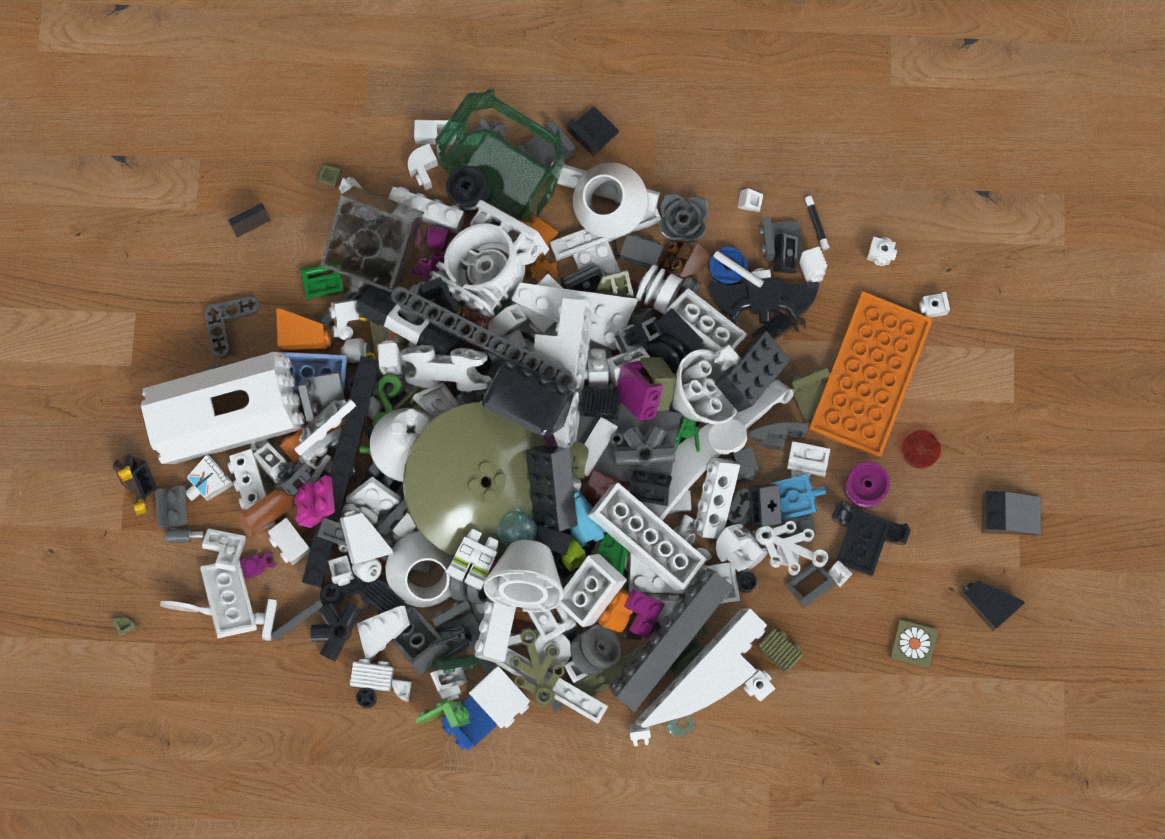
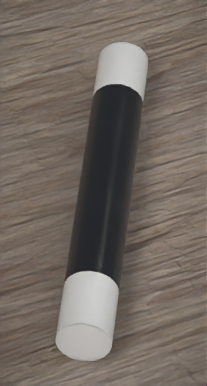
M808 196L805 198L818 239L822 250H827L830 247L812 196Z

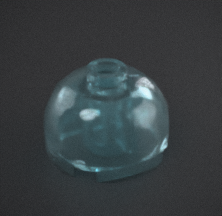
M514 510L510 511L509 515L500 520L497 536L507 548L512 542L518 540H535L538 530L537 524L528 513Z

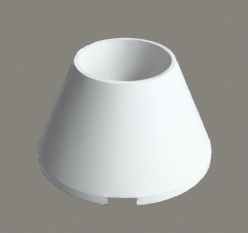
M602 163L590 168L579 179L573 193V208L578 221L587 231L603 238H617L633 231L645 216L648 205L647 190L640 176L631 168L619 163ZM603 183H618L623 192L622 202L618 209L607 215L597 214L592 206L594 191Z
M419 531L404 536L392 547L393 554H389L386 563V578L390 588L405 600V603L422 608L434 607L452 597L451 576L447 575L446 571L454 556L444 553L433 546ZM431 560L439 563L444 568L441 580L427 588L412 584L407 578L410 569L420 561Z
M532 540L512 542L484 582V592L492 601L510 609L511 605L523 608L522 611L542 612L554 609L561 604L564 596L551 550L546 545Z

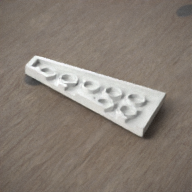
M526 283L518 284L511 301L555 323L560 321L558 308L562 304L563 298L586 300L594 310L590 340L612 351L616 349L615 336L618 335L621 329L626 327L638 299Z

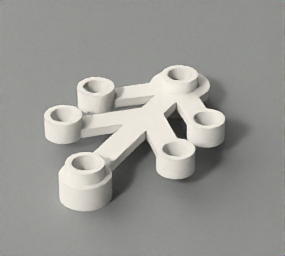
M788 521L785 525L773 529L769 526L760 527L756 531V540L766 546L771 557L770 565L779 567L782 563V557L777 554L775 544L781 547L789 565L788 572L791 575H797L800 571V565L796 562L792 552L812 560V563L817 567L824 566L828 561V554L824 550L813 552L796 545V543L801 541H812L814 532L811 529H805L802 533L785 539L778 537V535L785 532L787 534L795 532L796 524L793 521ZM787 525H791L793 530H789ZM805 533H809L811 537H806ZM762 534H767L768 538H763ZM820 557L822 562H818L816 558ZM777 558L779 563L773 562V559ZM791 566H795L797 571H793Z

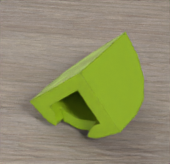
M571 538L567 554H561V559L571 572L583 564L586 560V553L574 538Z

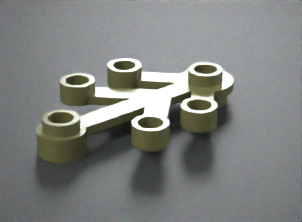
M525 630L522 632L520 639L524 645H527L533 668L523 663L516 656L510 659L509 664L512 668H518L534 677L538 687L527 682L524 676H517L514 683L517 687L524 688L535 694L536 701L540 705L546 706L554 701L555 693L553 688L558 679L565 674V668L561 665L554 666L553 675L546 684L544 676L554 658L559 656L560 650L557 646H550L547 650L548 654L543 663L540 664L535 646L537 635L532 630ZM528 634H531L533 636V639L530 642L526 641V636ZM552 648L557 649L556 655L550 654ZM514 659L519 660L518 666L512 665ZM557 667L562 668L560 675L555 673ZM519 678L524 679V684L521 686L517 683ZM543 692H547L549 694L547 699L542 698L541 695Z

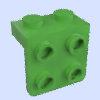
M453 700L442 701L436 704V709L425 710L419 713V718L415 719L417 724L428 723L445 714L451 728L462 727L471 723L469 720L470 714L463 707L461 701L454 702Z

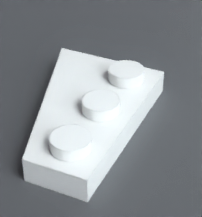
M405 606L396 607L357 623L363 651L367 660L372 661L376 657L375 655L382 651L389 641L395 639L410 625Z

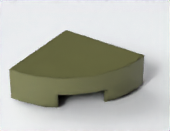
M112 618V622L120 637L138 628L136 623L128 618Z

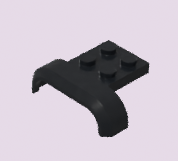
M841 501L836 504L831 518L839 525L847 527L836 562L839 560L846 568L872 577L884 542L906 545L911 530L906 523L897 524L854 509L846 505L845 501Z

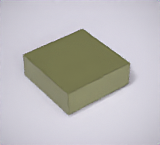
M323 164L317 179L318 183L336 188L341 169Z

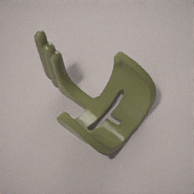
M574 441L570 448L571 466L574 456L576 457L574 467L572 468V476L584 479L589 449L578 441Z

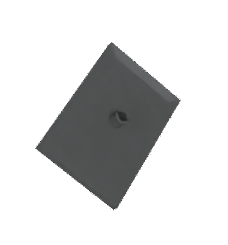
M620 404L618 420L606 419L618 426V429L611 435L609 444L588 477L630 484L634 470H644L646 472L662 473L671 476L673 462L653 463L648 466L641 464L617 466L615 448L629 447L622 436L628 429L637 426L645 438L652 425L666 432L661 445L674 444L676 449L677 440H675V437L679 430L681 413L657 411L655 418L639 421L624 404ZM580 416L576 441L585 444L600 418ZM616 438L620 439L617 443L614 442ZM645 451L641 453L640 457L646 459L650 456V453Z

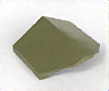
M628 270L602 276L596 289L598 294L634 298Z

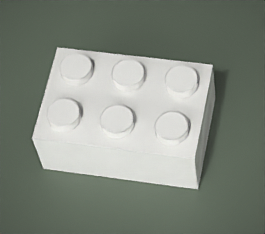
M600 554L590 555L564 588V596L560 606L582 627L594 625L627 579Z

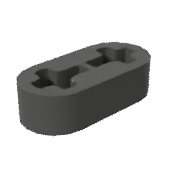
M749 489L739 490L734 497L727 517L730 523L738 524L746 515L750 507V500H745L743 505H740L741 497L739 495L743 496L745 493L749 499ZM738 507L740 508L738 515L741 517H737L734 520L730 512H735Z

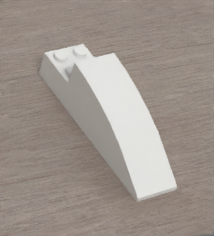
M564 298L558 308L560 321L556 325V334L558 336L535 334L534 354L568 370L577 379L578 384L576 389L573 390L575 393L565 425L553 434L558 447L570 449L574 441L577 440L580 417L579 406L581 392L584 387L594 310L586 300ZM549 369L546 376H551L554 373V369ZM565 378L563 380V385L569 384L571 378Z
M741 608L637 718L635 723L645 728L690 715L723 698L743 684L757 670L740 654L746 653L752 646L750 643L755 638L759 639L765 633L764 628L767 625L751 609Z

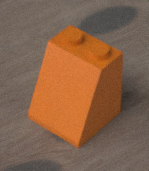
M276 309L277 341L281 352L328 353V347H331V335H329L328 330H325L323 324L283 309Z

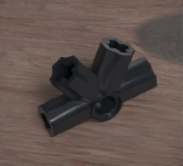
M332 602L318 611L326 624L311 625L310 636L312 642L326 641L320 655L336 662L344 644L351 637L352 629L363 609L346 602L340 614ZM344 627L345 634L338 637V629Z

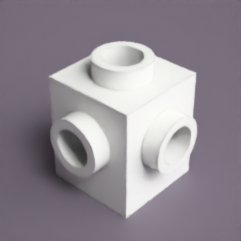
M873 237L867 260L873 261L879 266H889L890 261L895 260L897 249H894L896 243L886 237Z
M756 669L757 671L744 682L745 687L743 689L750 697L754 695L761 702L775 688L769 682L772 678L765 670L761 672L759 669Z

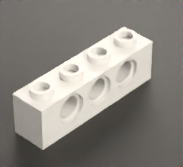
M711 457L710 463L707 466V475L702 487L703 492L698 503V513L693 524V532L701 537L718 539L725 530L740 464L730 459Z

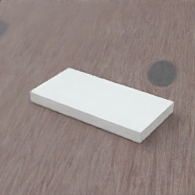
M238 561L235 571L216 568V564L201 566L200 570L217 638L256 630V623L240 561Z

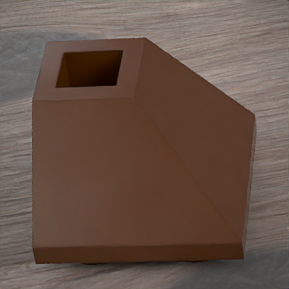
M672 240L659 263L657 273L661 269H665V275L672 273L678 277H686L701 272L711 254L698 243Z

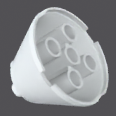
M705 349L695 350L686 355L675 374L676 382L672 394L673 400L669 407L671 412L681 413L682 419L687 418L698 422L722 424L736 415L734 406L714 384L724 371L721 370L723 366L720 362H714L715 352Z
M402 408L386 414L375 425L370 438V452L375 465L386 476L403 482L404 467L409 450L421 430L433 419L427 412L414 408Z

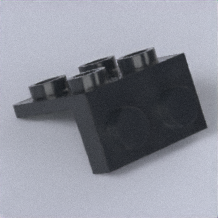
M441 277L432 281L427 279L420 284L417 295L427 300L435 298L439 306L455 314L457 313L458 304L454 298H451L449 287L446 282L442 281Z

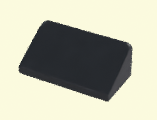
M785 233L776 235L773 271L795 274L797 269L798 237Z
M781 312L771 319L770 323L763 325L755 331L752 336L756 337L767 331L775 341L793 328L794 323Z

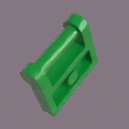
M337 260L315 267L300 268L307 300L344 292ZM334 271V274L308 279L309 275Z

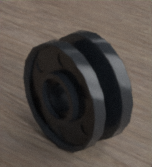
M666 334L656 337L645 350L650 357H662L674 375L681 361L687 355L683 345L674 337Z

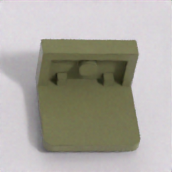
M821 368L815 369L810 372L811 375L806 377L804 375L798 376L791 383L790 388L794 392V399L805 421L813 419L830 376L827 368L823 370Z

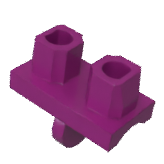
M435 251L432 253L430 260L428 258L420 259L418 266L412 269V274L419 275L422 281L431 279V271L436 273L439 271L436 266L437 263L441 262L444 264V254Z

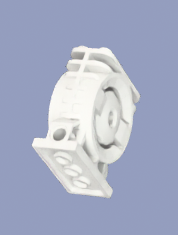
M480 200L476 205L479 211L472 219L471 226L454 237L443 256L444 264L438 262L436 265L439 269L438 273L431 271L430 276L432 277L431 281L441 277L442 281L446 282L449 287V294L457 302L463 301L470 310L474 311L476 309L480 311L479 314L484 318L489 319L490 317L493 319L496 316L493 309L497 308L500 310L502 308L500 302L512 296L518 284L522 283L525 275V265L533 263L540 253L545 255L549 248L538 231ZM502 252H505L509 258L507 259ZM467 274L469 280L472 282L473 285H469L467 280Z

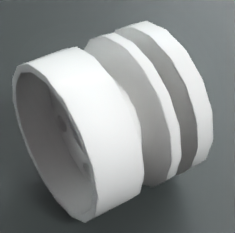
M653 264L640 282L636 299L642 301L645 295H647L644 302L646 305L652 299H655L653 309L665 314L667 308L673 303L683 279L671 273L665 280L663 279L665 269H661L658 275H656L659 266Z

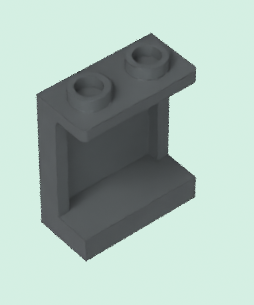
M554 120L548 122L545 130L523 146L521 144L517 146V155L522 162L526 161L530 172L534 176L537 175L540 180L550 173L553 161L562 164L576 154V147Z

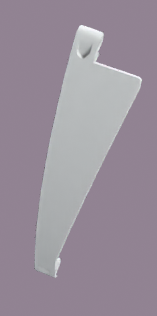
M775 380L752 407L741 412L736 410V415L732 419L740 421L747 430L776 403H788L794 392L781 381ZM709 423L699 430L700 452H696L694 435L678 445L671 473L672 482L668 506L641 502L661 520L665 518L679 499L707 469L711 457L718 458L721 455L712 449L708 440V433L714 424ZM627 550L624 569L628 571L629 551Z

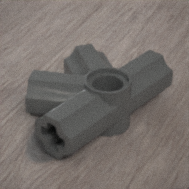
M652 425L645 438L637 426L628 429L622 436L629 447L615 448L617 466L637 464L648 466L653 463L675 462L674 444L661 445L666 432ZM649 452L650 456L643 459L640 457L641 453Z

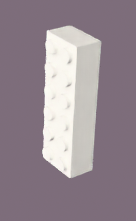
M619 483L611 485L587 515L675 591L685 589L706 560L703 555Z

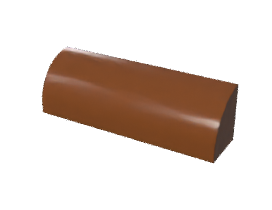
M298 479L294 482L297 488L303 485ZM274 490L242 512L236 520L247 535L252 537L295 507V495L288 496L283 491Z

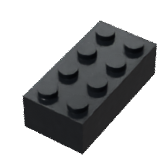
M767 331L752 338L738 355L741 360L726 369L714 383L738 412L752 407L790 361V358Z
M541 445L527 449L534 525L556 531L578 526L570 449L551 445Z

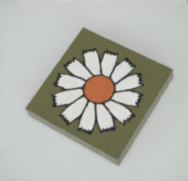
M899 620L890 658L929 668L938 630Z

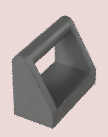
M813 563L785 583L788 590L803 609L836 584L823 567H817ZM817 570L825 582L803 597L794 586Z

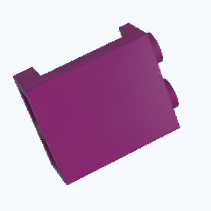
M640 361L622 363L616 389L621 393V402L639 421L655 418L663 386L661 384L651 385L641 375L643 364Z

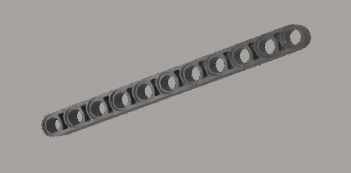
M398 287L392 292V300L400 308L504 361L512 360L523 368L532 369L540 376L547 377V371L554 369V373L548 376L552 382L563 385V380L570 377V383L565 386L571 391L576 389L577 379L568 370L405 288ZM406 295L405 299L399 302L400 297ZM422 303V306L415 310L416 305ZM438 311V315L431 318L432 313ZM454 319L453 325L448 326L449 320ZM468 327H471L470 332L468 334H464V330ZM487 335V340L480 343V339ZM499 344H504L502 350H496ZM520 352V357L514 360L513 355ZM536 360L537 365L534 368H530V363Z

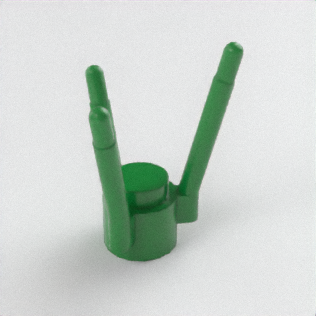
M687 418L681 420L680 428L675 437V440H677L675 452L681 438H690L692 435H694L696 452H700L699 428L695 427V421Z

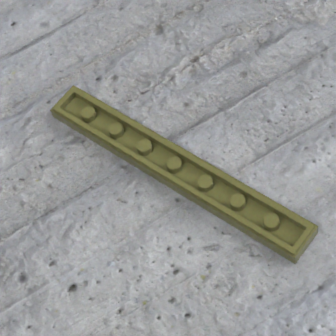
M705 624L691 641L709 632ZM641 647L619 658L618 662L597 675H588L572 684V686L591 697L607 689L617 677L620 678L623 675V669L629 662L632 663L636 658L635 654Z

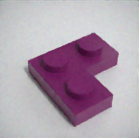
M632 589L624 607L638 614L629 630L648 639L665 603Z

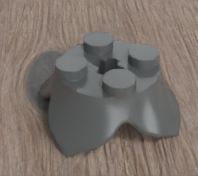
M665 194L661 203L662 219L658 225L660 233L670 240L693 242L702 239L706 232L704 221L708 215L706 198L692 196L688 199H683L678 194ZM680 217L683 219L687 218L686 223H681Z

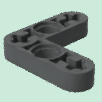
M245 297L213 304L206 308L205 319L211 349L216 358L225 359L230 354L225 321L257 314L260 310V304L256 298ZM250 302H252L255 305L253 306V310H250L249 307H247L249 306ZM239 304H242L243 307H246L243 308L244 312H242V309ZM233 305L236 306L238 311L233 315L228 314V308ZM213 310L219 313L216 314L217 322L221 321V323H214V319L210 316ZM216 327H220L223 330L222 334L218 337L212 334L213 329ZM217 341H221L222 347L226 348L222 354L216 351L219 350Z

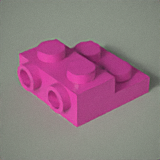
M325 475L314 484L306 482L298 488L299 490L294 498V503L297 505L295 519L298 525L312 528L321 522L323 518H327L335 512L332 477Z

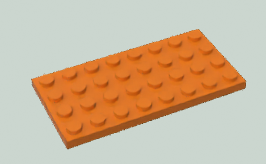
M862 291L808 430L880 459L933 319Z

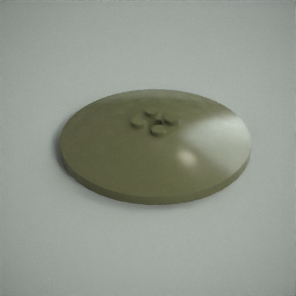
M478 402L458 405L437 415L421 430L414 440L404 467V498L410 517L419 532L433 546L451 556H455L464 537H467L472 529L482 533L477 543L485 546L489 537L498 540L497 554L494 559L500 558L512 542L531 540L537 526L534 525L527 449L547 445L542 435L484 408L482 403ZM485 476L489 478V485L486 488L481 485V480Z

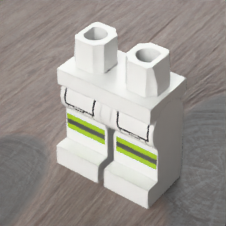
M472 529L467 537H464L446 574L463 581L470 564H473L464 583L481 590L497 554L498 540L489 537L485 546L477 543L482 533Z

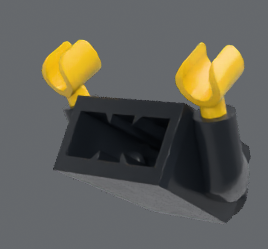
M128 454L114 462L113 470L116 471L121 484L136 495L137 503L133 504L136 515L146 512L144 504L146 496L154 491L157 486L147 462Z

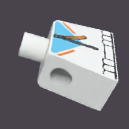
M207 454L188 475L187 478L193 485L186 490V495L193 501L201 494L208 501L234 484Z

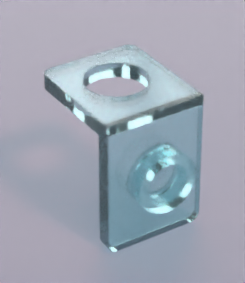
M690 715L667 721L668 725L666 728L671 736L675 735L676 738H679L696 727ZM686 718L689 723L688 727L680 729L677 726L678 719Z

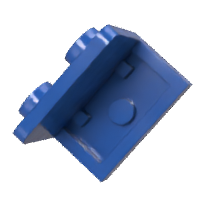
M469 697L462 703L463 707L470 714L469 720L471 723L462 727L451 728L446 716L441 720L444 724L441 726L448 735L452 733L457 738L454 742L462 750L466 748L468 751L496 727V722L473 697Z

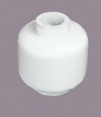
M363 338L348 339L345 341L344 346L341 347V355H347L348 363L350 364L359 363L361 356L365 357L366 354L370 353V345Z
M375 558L353 564L352 570L364 582H372L380 575L381 564Z

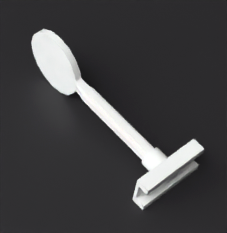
M268 600L265 613H253L255 623L263 625V640L271 641L277 600ZM174 601L160 602V606L165 608L211 615L210 607H198Z

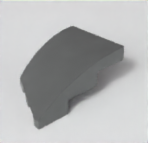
M785 422L766 425L749 432L748 438L755 439V443L763 448L782 451L786 437L804 439L808 423Z

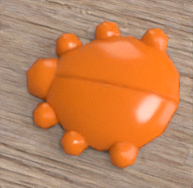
M544 260L543 263L536 261V265L530 267L532 272L531 278H536L537 284L547 274L556 280L558 277L557 264L548 263V260Z

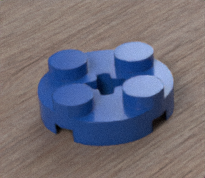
M724 247L719 250L720 253L747 270V260L738 249ZM713 254L709 264L713 280L726 285L740 283L743 276L732 269L726 270L723 267L725 264L715 259Z

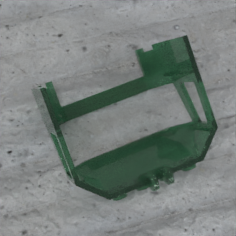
M494 89L481 93H468L435 138L439 165L449 175L461 166L470 165L477 167L492 185L493 195L489 205L493 206L494 204L517 220L529 223L535 222L553 196L564 165V150L559 129L556 135L497 99ZM494 108L553 145L557 158L551 167L548 168L487 129L464 133L468 117L473 111ZM456 135L455 142L445 154L446 148Z

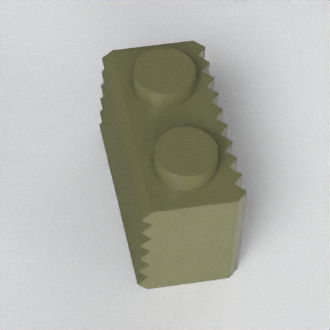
M773 628L757 648L786 674L803 656L801 653L802 649L793 642L791 644L786 639L787 635L782 630L778 629L776 631Z

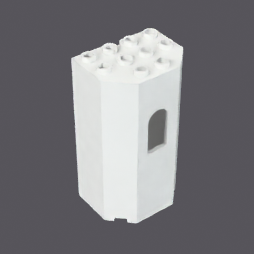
M272 352L143 388L142 394L146 398L141 402V409L150 445L153 450H157L160 453L158 459L161 464H177L203 457L207 454L218 453L304 429L305 418L299 410L300 398L298 394L293 392L296 382L294 376L290 374L291 362L289 357H286V354ZM237 390H244L248 393L249 403L245 408L215 416L212 397Z

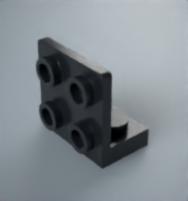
M592 107L577 122L572 119L567 123V132L592 156L596 155L619 133V130L595 107Z

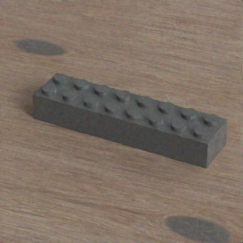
M707 567L706 570L700 571L695 584H691L685 590L684 594L686 595L684 598L674 604L672 613L669 616L666 615L660 622L661 627L657 632L653 631L648 637L649 642L646 646H642L636 652L634 661L632 663L629 662L623 669V675L620 678L617 677L611 684L612 689L610 691L634 712L734 587L714 570Z

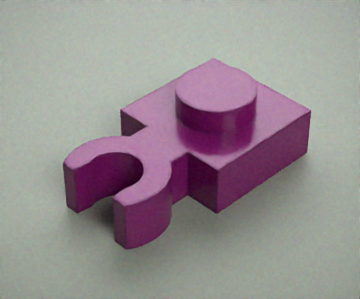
M266 553L261 559L256 554L239 560L245 579L264 574V567H276L275 562L271 564L267 562L268 558L274 556L273 553Z

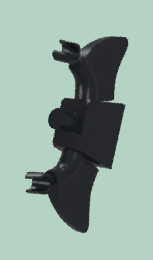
M761 279L764 282L760 288L749 280H746V284L726 285L715 281L709 283L710 292L715 303L725 314L730 316L727 319L732 323L736 324L735 319L738 318L742 311L750 309L751 314H759V323L767 324L770 323V314H776L778 309L788 312L791 318L795 319L794 328L797 332H799V324H802L804 329H806L805 319L799 316L810 308L819 288L817 281L802 285L783 284V279Z

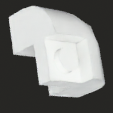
M742 524L726 527L716 543V551L720 561L729 560L732 567L737 569L738 572H745L754 568L766 557L768 551L765 545L760 544L756 540V531L753 530L751 532L744 528Z

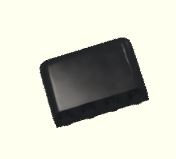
M506 360L501 363L483 398L482 406L539 435L550 436L564 427L575 392L569 390L565 385L552 382L548 377L536 374L532 369L519 366L515 361Z

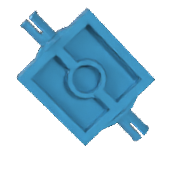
M809 474L770 483L779 485L781 493V520L816 513V496L827 494L825 486L815 489L812 487Z

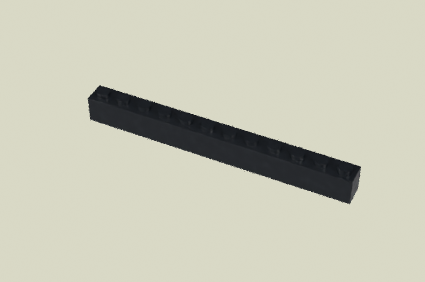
M364 356L360 357L350 399L356 406L345 415L329 476L332 477L335 512L326 519L338 523L340 522V513L347 496L380 369L379 360ZM321 522L316 525L302 583L323 587L334 542L317 537Z

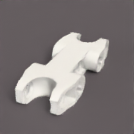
M428 345L408 347L400 352V358L411 362L416 370L410 371L404 376L408 384L430 388L441 383V381L456 382L458 390L470 392L486 389L492 382L489 376L481 375L475 368V366L483 365L488 360L487 355L483 352L459 348L451 351V356L435 355L434 347Z

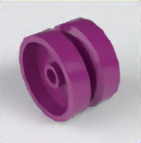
M872 462L861 463L855 466L847 476L844 485L845 495L856 507L863 509L873 508L879 505L887 495L890 480L885 469L879 464Z

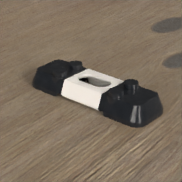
M373 283L355 304V311L360 316L376 325L381 324L418 346H433L435 355L451 356V351L462 348L465 344V340L426 320L423 324L416 326L398 316V311L401 308L392 300L391 295L394 289H387L378 283ZM400 297L399 302L403 301L405 298Z

